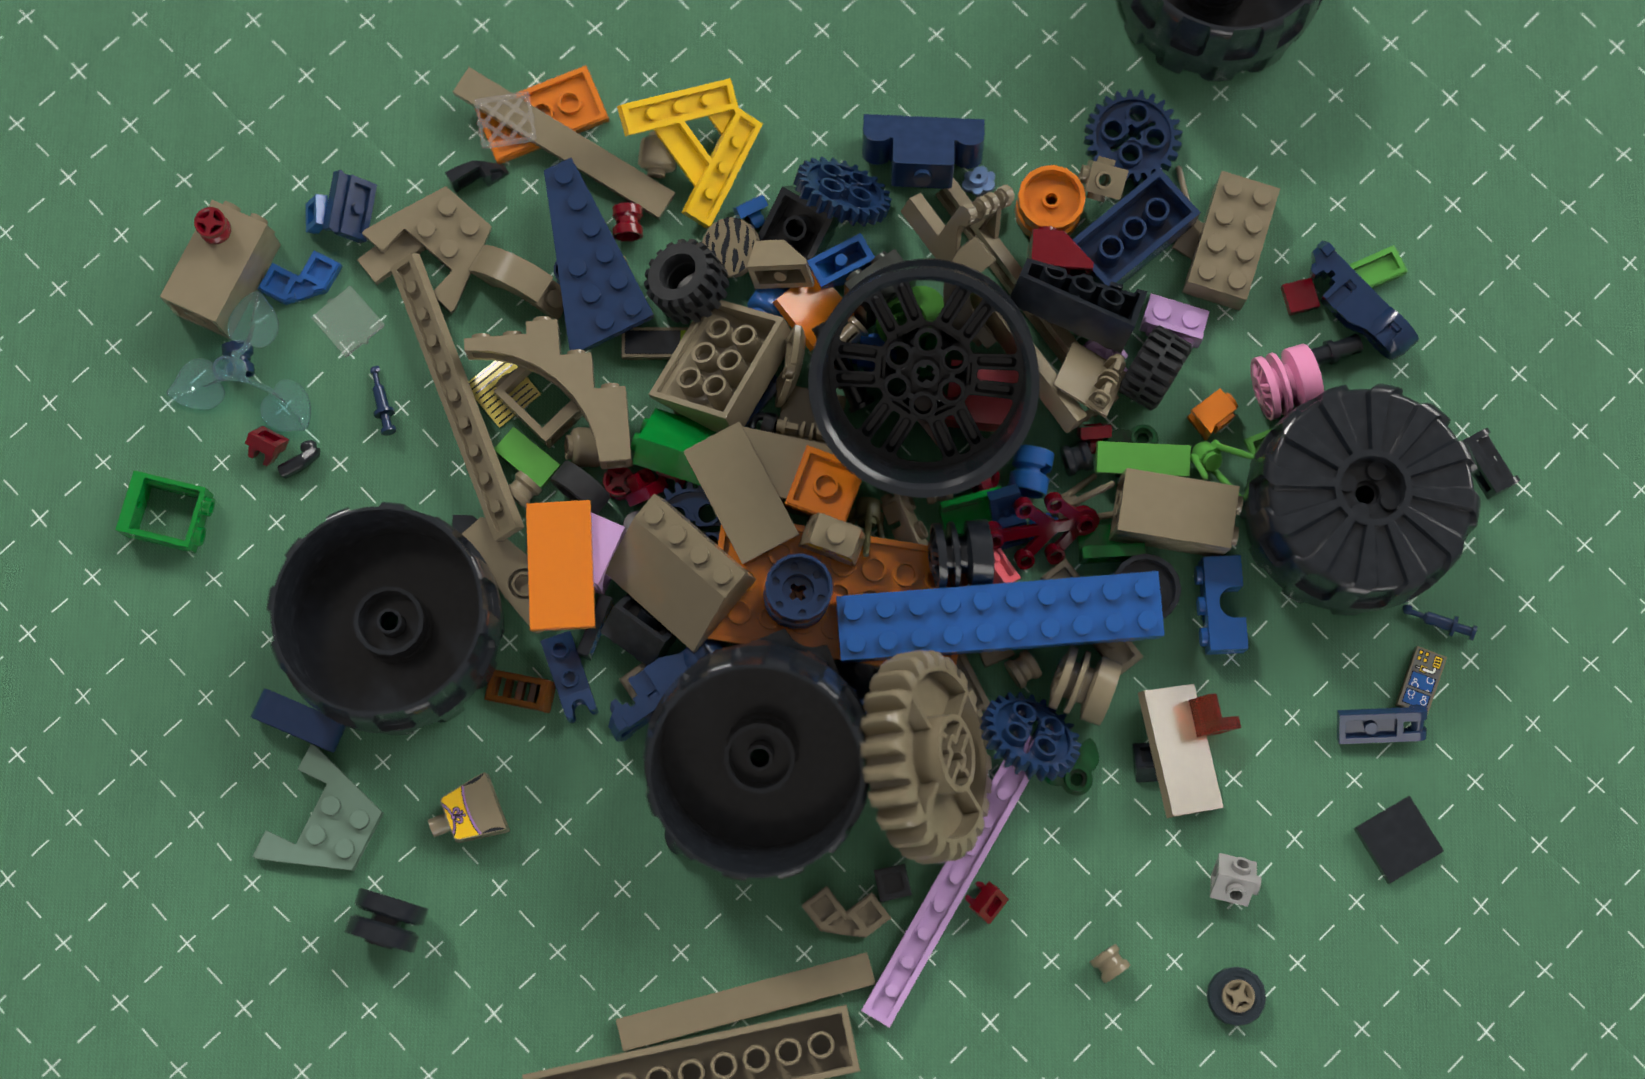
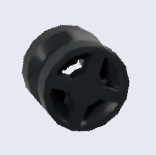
M1085 440L1079 441L1073 447H1068L1067 445L1060 447L1062 463L1069 477L1076 475L1077 471L1083 469L1086 471L1094 469L1093 458Z

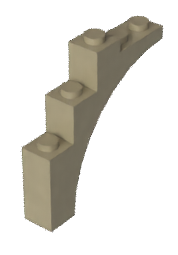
M539 316L534 318L533 321H526V334H522L520 331H506L501 336L477 333L472 335L471 338H464V351L468 360H495L518 365L541 375L559 387L576 404L588 422L596 441L601 469L633 467L626 386H620L618 383L602 384L601 388H595L594 364L591 352L586 353L585 350L575 349L562 355L560 328L557 319Z

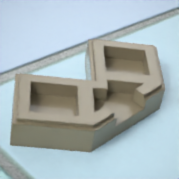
M827 886L801 905L820 932L866 938L891 919L872 892L848 911H845Z

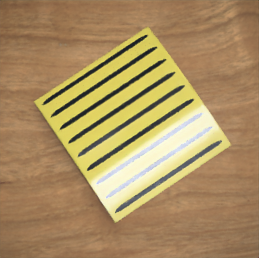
M494 361L472 378L469 384L476 401L500 428L515 415L496 397L494 390L497 388L496 383L505 374L509 373L511 375L518 366ZM526 377L508 395L524 409L541 393Z

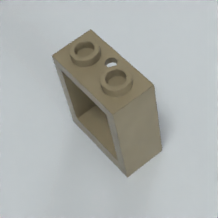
M519 366L511 375L507 373L499 379L494 393L550 449L583 415L571 400L542 428L508 395L532 373V371Z

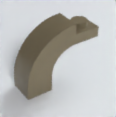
M974 235L957 251L951 261L983 272L995 262L996 258L977 235ZM944 282V305L951 296L956 285ZM970 296L952 323V326L957 330L963 327L974 312ZM984 324L972 341L978 347L983 344L988 349L997 342V337Z

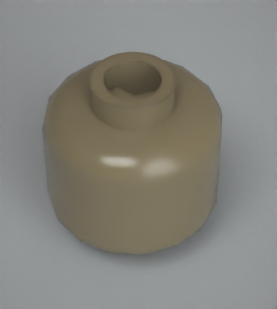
M654 131L649 132V136L642 138L639 148L638 165L647 171V176L665 178L666 173L674 172L677 168V162Z
M590 427L572 429L570 435L565 436L564 452L566 460H570L578 467H600L597 445Z

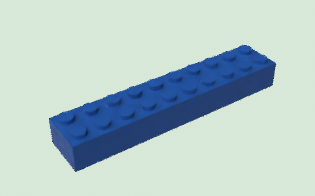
M1158 571L836 596L841 663L890 660L899 653L919 650H932L940 652L944 656L1160 639L1165 635Z

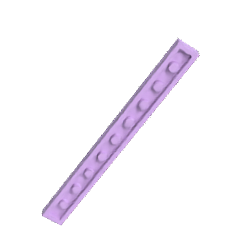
M1029 736L1023 749L1025 753L1029 748L1031 736ZM1003 760L992 780L991 793L987 794V799L990 803L987 817H983L985 822L981 836L977 837L975 847L971 851L966 852L964 857L956 861L945 862L861 1010L889 1028L1029 782L1024 771L1016 775L1015 767L1012 765L1004 768L1005 760Z

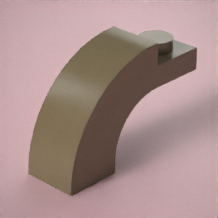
M483 245L468 269L469 272L491 287L501 288L517 295L552 319L559 320L564 311L561 287L552 280L553 276L511 252L495 246Z

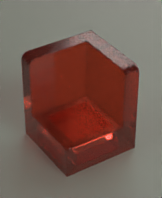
M1216 693L1189 700L1197 737L1219 735L1241 729L1239 716L1222 718Z

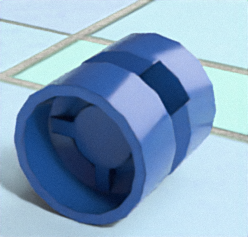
M1021 445L1013 456L1012 465L1016 470L1010 472L1008 486L1017 483L1022 497L1045 498L1050 481L1046 474L1052 471L1055 454L1041 447Z

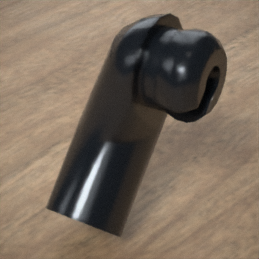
M307 440L301 443V454L278 465V471L283 478L287 479L303 471L319 458L320 448H317V443L314 440Z

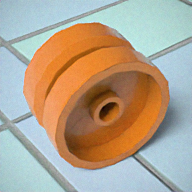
M1056 165L1041 166L1029 172L1021 183L1015 206L1016 222L1023 233L1031 238L1033 229H1038L1041 226L1055 227L1059 231H1065L1069 236L1073 233L1079 224L1086 200L1084 186L1078 176L1067 168Z

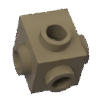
M1098 156L1097 162L1088 160L1087 165H1082L1078 178L1084 186V191L1088 192L1086 198L1104 202L1106 197L1120 200L1129 170L1114 167L1116 160ZM1103 175L1104 179L1099 183V178Z

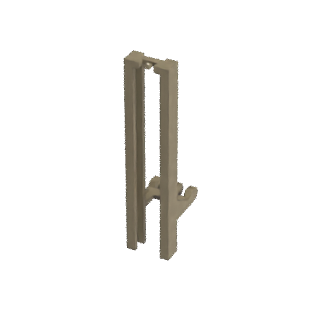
M953 178L952 188L942 189L936 193V197L951 215V219L946 226L921 193L908 199L900 212L935 259L951 261L961 248L962 232L969 240L974 235H977L996 258L995 262L989 267L1011 295L1022 268L999 238L1001 208L1004 209L1010 206L1015 198L1014 191L1008 184L999 187L994 193L988 192L983 196L977 197L972 202ZM971 293L970 300L974 310L980 304L982 298ZM997 311L993 312L985 324L997 337V341L1007 354H1015L1017 351L1016 344L1006 321ZM1023 311L1063 364L1072 342H1077L1071 332L1027 311ZM1034 344L1040 375L1039 398L1063 430L1068 433L1079 427L1083 422L1089 421L1092 416L1100 415L1091 409L1084 411L1075 399L1053 387L1057 374ZM1116 395L1113 404L1120 398L1118 395Z

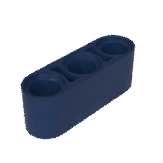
M266 688L263 689L250 716L253 719L332 753L335 752L346 729V726L331 720L319 711Z

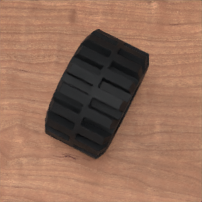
M680 239L677 241V244L673 242L667 244L666 249L663 251L660 249L656 253L658 256L650 260L649 265L651 267L645 271L644 276L647 280L644 281V287L647 290L648 297L668 318L676 323L681 321L683 324H690L691 320L697 323L704 316L710 317L712 315L711 311L715 308L718 310L722 305L720 303L721 299H725L727 296L725 291L729 287L727 270L702 242L698 243L695 239H689L688 242L685 239ZM694 273L692 279L686 285L677 289L678 284L683 279Z
M1157 326L1152 330L1120 383L1119 392L1150 411L1154 410L1162 401L1191 353L1192 344L1164 327Z

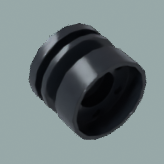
M987 519L966 520L963 525L962 535H958L954 522H948L946 525V537L944 536L941 523L931 524L930 539L928 541V562L936 588H947L948 575L951 586L959 587L961 574L964 573L969 586L993 584L994 552L991 530Z

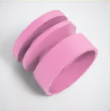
M1304 343L1284 349L1281 354V360L1273 352L1267 354L1265 358L1258 356L1251 360L1250 371L1253 390L1262 412L1270 421L1278 419L1281 414L1287 415L1293 410V404L1295 407H1298L1324 392L1323 380L1316 358L1308 345Z

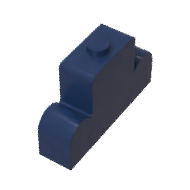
M864 114L862 157L866 162L875 165L891 161V184L895 187L950 189L953 183L954 164L966 169L975 168L981 164L985 138V120Z

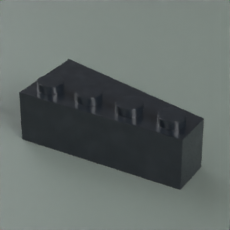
M1027 258L1010 297L1020 310L1027 311L1051 324H1056L1078 336L1101 344L1107 349L1122 353L1135 328L1148 291L1137 289L1135 293L1122 290L1123 284L1112 281L1109 286L1093 281V276L1083 273L1076 276L1068 275L1065 268Z

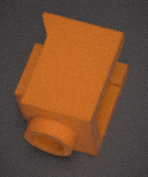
M1220 388L1191 410V414L1186 418L1203 439L1207 441L1213 432L1217 433L1234 419V412L1238 408V404L1229 393L1225 394Z

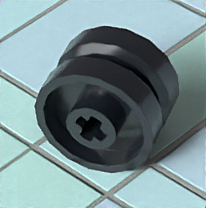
M1151 554L1135 555L1121 563L1112 575L1159 572L1163 619L1170 615L1178 604L1181 593L1179 575L1172 565L1160 556Z
M359 888L354 904L359 909L372 912V916L368 918L357 914L351 915L345 932L364 938V942L390 950L397 948L414 953L419 936L413 931L401 928L402 922L415 926L423 925L428 908Z

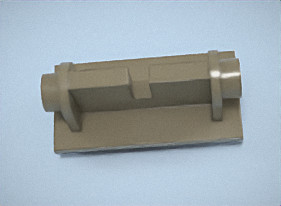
M892 493L881 497V508L888 524L892 525L898 521L901 523V526L892 530L895 540L928 545L926 540L928 532L923 522L918 521L914 513L916 505L913 498L894 494L895 497H893Z

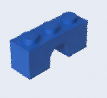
M1241 555L1203 557L1198 562V566L1194 567V581L1196 585H1200L1201 597H1197L1196 609L1198 616H1202L1203 628H1199L1200 646L1205 647V655L1244 653L1249 649L1246 617L1234 618L1226 615L1222 611L1219 602L1222 593L1238 592L1243 587Z

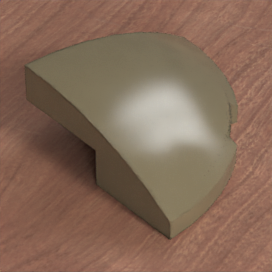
M794 325L786 338L785 367L776 379L775 407L782 408L790 397L802 369L806 336L800 325Z

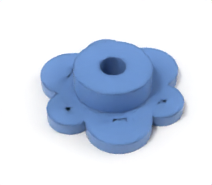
M978 166L973 172L968 171L964 174L965 180L962 182V188L966 192H972L975 196H978L982 192H991L995 188V173L988 172L984 166Z

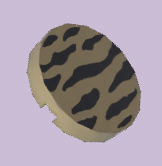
M727 217L718 220L709 227L702 243L724 265L729 275L727 278H737L748 272L747 265L754 242L760 241L753 226L740 218Z

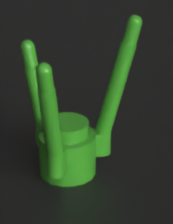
M1214 439L1211 443L1202 441L1196 444L1191 452L1190 461L1195 464L1204 480L1208 479L1206 471H1210L1222 484L1232 485L1218 469L1222 464L1220 451L1250 460L1255 458L1254 454L1221 444L1217 439Z

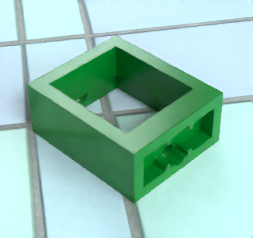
M134 470L115 530L125 537L196 554L198 546H202L206 537L204 526L207 516L212 515L215 507L214 494L205 487ZM152 488L198 499L185 540L139 529Z

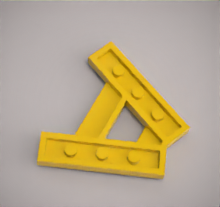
M731 78L617 106L625 137L650 130L656 133L694 186L681 213L704 228H709L763 123L738 107ZM708 117L721 136L711 156L691 131L686 121Z

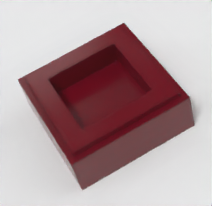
M1312 278L1282 284L1280 287L1289 316L1320 307Z

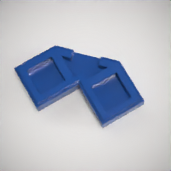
M314 250L299 276L272 263L257 289L259 292L285 305L328 293L342 269V265Z

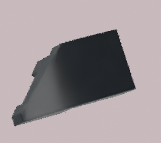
M473 160L445 172L449 184L456 193L480 178L489 187L509 175V172L504 165Z

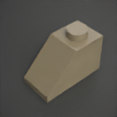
M785 240L754 242L747 269L755 289L814 286L815 282L807 260Z

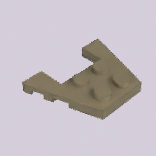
M445 186L368 227L362 232V235L383 254L405 231L417 240L451 271L437 286L434 293L437 301L453 314L469 282L471 272L468 269L482 246L486 244L492 231V226Z

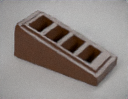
M495 669L487 684L484 700L550 713L556 686L553 681ZM505 678L503 695L498 696L501 680ZM518 681L515 697L512 699L511 694L514 682ZM527 683L531 684L528 699L523 701Z

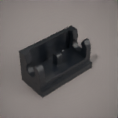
M1488 427L1463 440L1470 447L1474 455L1478 471L1473 477L1487 500L1520 481L1518 475H1512L1488 435L1491 432Z

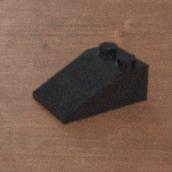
M782 186L758 234L760 241L785 240L806 260H809L825 251L840 222L837 217L828 219L825 212L817 213L816 206H807L808 200L799 198L801 193L795 191V186Z

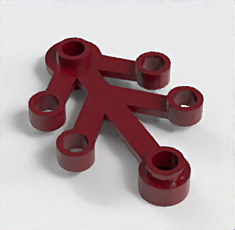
M1051 492L1044 498V504L1048 512L1052 514L1060 512L1067 517L1055 520L1035 507L1029 498H1018L1013 504L1017 517L1020 519L1029 518L1035 523L1003 529L998 522L989 521L993 550L1002 547L1006 541L1034 537L1014 555L1018 568L1026 570L1034 565V555L1057 532L1065 531L1055 543L1049 544L1044 550V554L1050 564H1059L1065 558L1064 550L1079 535H1088L1098 527L1100 522L1098 513L1086 505L1075 508L1063 500L1060 493ZM1053 501H1058L1056 504L1050 505ZM1023 506H1028L1026 509L1020 510Z

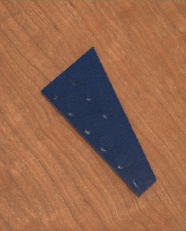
M570 157L544 170L569 350L581 349L588 351L653 319L654 314L573 159Z

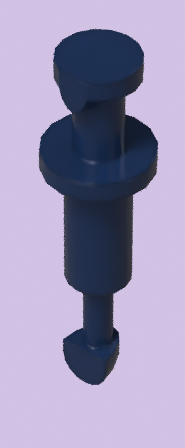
M377 365L370 369L375 384L372 390L377 407L374 411V417L381 419L383 426L380 430L381 434L387 436L396 432V427L392 425L390 416L394 415L395 411L393 407H389L385 387L379 381L378 373L380 372V367Z
M1408 604L1402 608L1403 613L1406 615L1422 618L1426 624L1447 630L1448 636L1452 637L1454 632L1469 636L1468 639L1473 641L1478 626L1473 625L1469 627L1458 623V616H1454L1451 619L1430 611L1422 613L1413 610L1412 606Z

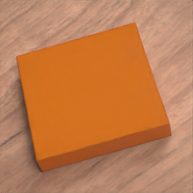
M813 273L812 276L815 282L813 287L789 288L772 302L792 329L794 325L802 326L806 336V347L810 351L814 349L817 341L811 329L827 321L842 299L834 287L821 289Z
M807 445L786 498L785 506L809 515L823 513L847 522L862 479L848 470L834 454Z

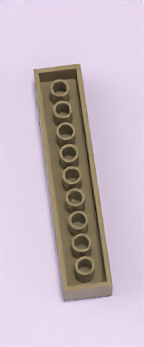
M843 1005L522 1075V1078L825 1079L858 1072L860 1068L847 1006Z

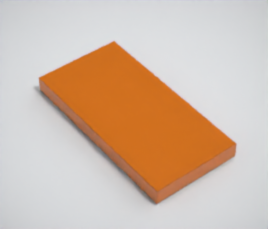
M587 66L514 93V95L577 133L609 122V117ZM475 109L497 164L505 163L540 149L539 146L480 110Z
M591 501L526 503L530 631L596 628Z

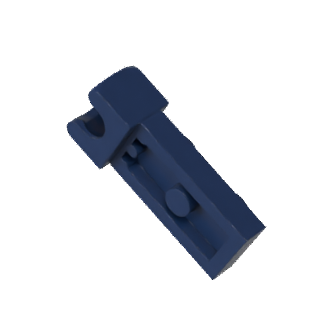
M569 630L541 640L540 642L567 721L575 723V709L582 704L588 707L592 715H597L599 711L571 631Z

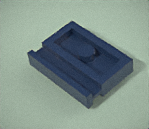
M342 170L333 172L323 230H330L335 232L334 234L360 244L367 242L362 232L370 227L377 184L354 175H347Z

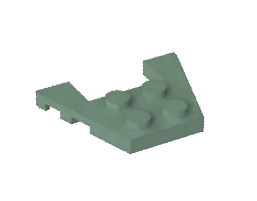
M310 744L297 770L327 784L296 844L269 831H265L252 857L260 860L355 871L384 813L317 746Z

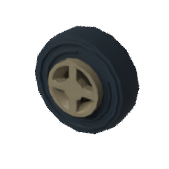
M1230 967L1214 975L1208 985L1207 1000L1209 1008L1216 1018L1225 1024L1240 1026L1249 1024L1260 1016L1265 1007L1266 993L1263 983L1252 971L1241 967Z

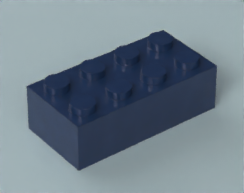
M1159 168L1072 240L1094 262L1091 273L1094 282L1108 286L1111 281L1124 284L1192 228L1201 212Z

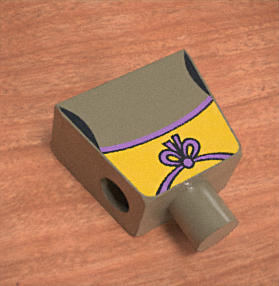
M817 513L809 516L798 546L855 567L866 536L860 527L823 513Z
M486 772L477 775L440 798L444 813L428 819L434 837L451 831L455 841L458 843L510 832L490 776Z

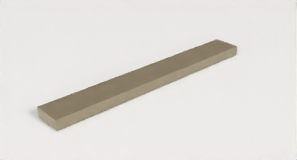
M468 67L453 90V94L558 159L564 161L571 157L578 171L630 203L641 205L643 211L660 220L675 196L674 191Z
M866 952L616 1019L623 1051L874 985L875 980L868 953Z

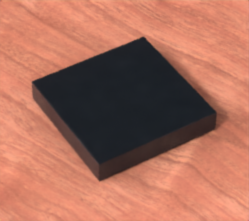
M1410 796L1405 797L1354 828L1387 884L1394 882L1444 852Z

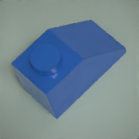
M859 233L807 260L818 284L823 289L844 285L847 282L846 278L857 269L863 271L872 265L871 261L874 255L862 234Z

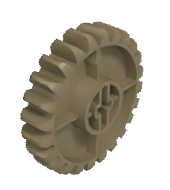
M932 650L899 653L890 660L885 661L880 666L878 674H875L871 680L869 687L871 693L866 694L864 701L867 717H862L861 730L866 735L867 742L861 743V757L866 759L867 765L863 768L865 783H870L871 786L868 794L871 805L878 808L876 816L882 830H887V838L894 848H898L905 858L915 860L921 864L956 861L964 857L966 852L971 851L975 847L977 837L981 836L985 822L983 817L988 815L990 803L987 799V794L991 793L992 780L988 777V770H992L991 756L987 754L986 750L989 741L981 739L983 730L979 726L982 723L981 717L983 714L981 709H976V695L972 687L967 688L968 680L962 670L957 669L953 660L949 657H943L940 652Z

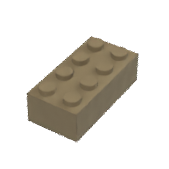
M1221 171L1214 186L1182 293L1239 311L1242 309L1249 295L1280 188Z

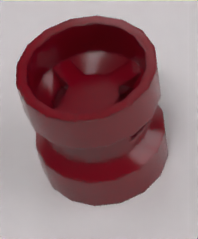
M619 203L612 207V216L616 220V225L613 227V238L624 242L642 239L643 226L639 224L640 219L643 217L642 206L636 203Z

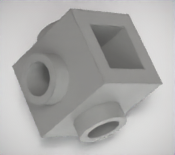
M1219 853L1211 874L1210 898L1248 907L1252 894L1258 895L1261 886V876H1257V862L1243 857Z

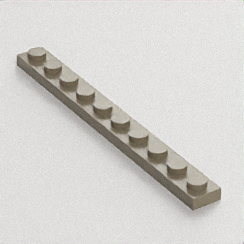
M411 252L392 266L391 270L494 541H504L523 529L524 525L420 254Z

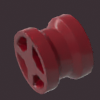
M206 207L196 214L194 226L207 243L212 245L221 244L229 238L231 225L218 208Z
M627 467L611 468L604 474V487L614 500L624 501L626 500L625 495L631 492L627 477L633 474Z

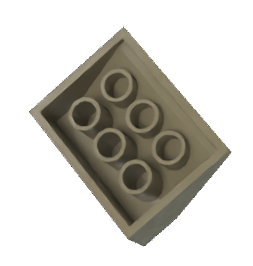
M721 300L720 303L722 305L718 310L715 308L711 311L712 315L710 317L704 316L697 323L692 321L648 395L653 400L712 431L720 432L739 421L742 427H744L785 357L786 338L791 330L783 317Z
M655 493L634 517L606 570V574L693 652L700 648L756 581L754 576L668 501Z

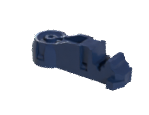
M1322 240L1317 245V248L1311 253L1312 265L1309 271V278H1312L1313 281L1320 276L1324 280L1327 277L1331 278L1329 283L1331 288L1322 296L1320 302L1333 313L1334 317L1344 327L1364 335L1370 344L1385 358L1393 360L1404 355L1419 341V337L1413 327L1356 273L1329 242Z
M706 639L696 652L687 647L679 654L658 658L643 668V671L634 677H630L628 679L629 683L637 695L632 698L635 704L631 707L627 702L621 705L617 699L611 701L610 704L612 715L608 727L617 742L626 741L633 736L634 732L649 723L656 706L673 681L702 657L717 649L727 648L724 642Z

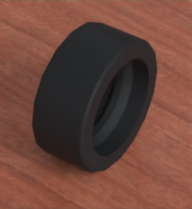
M567 460L564 461L550 479L552 484L570 501L590 500L591 513L596 515L611 498L610 494L600 483L580 467Z

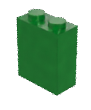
M655 408L650 418H644L640 433L636 432L633 437L631 450L635 451L632 464L701 485L683 451L718 432L712 431L689 418Z

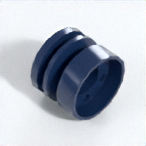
M803 553L789 554L777 560L768 572L763 592L764 607L770 618L780 626L792 630L807 629L818 623L827 611L833 592L832 577L828 569L817 558ZM792 590L796 592L803 591L802 601L799 598L791 599Z

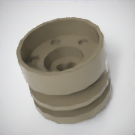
M1072 645L1063 658L1060 659L1050 685L1048 707L1056 710L1061 698H1066L1063 713L1068 715L1075 703L1081 704L1080 719L1100 726L1114 695L1121 674L1122 663L1102 656L1095 668L1089 667L1091 652L1086 650L1080 663L1075 660L1079 647Z

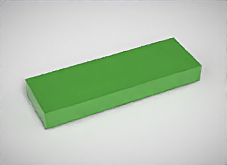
M1097 441L1095 473L1122 474L1126 468L1179 477H1190L1191 445Z

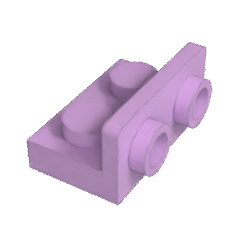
M1150 294L1139 331L1146 332V335L1149 336L1152 330L1160 325L1191 343L1192 348H1198L1204 337L1203 332L1210 311Z

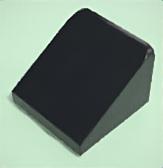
M1133 743L1135 781L1138 783L1158 782L1150 744Z

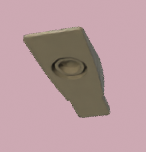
M480 517L462 535L482 555L494 576L500 592L530 626L528 556L508 539L494 541L487 520L484 517Z

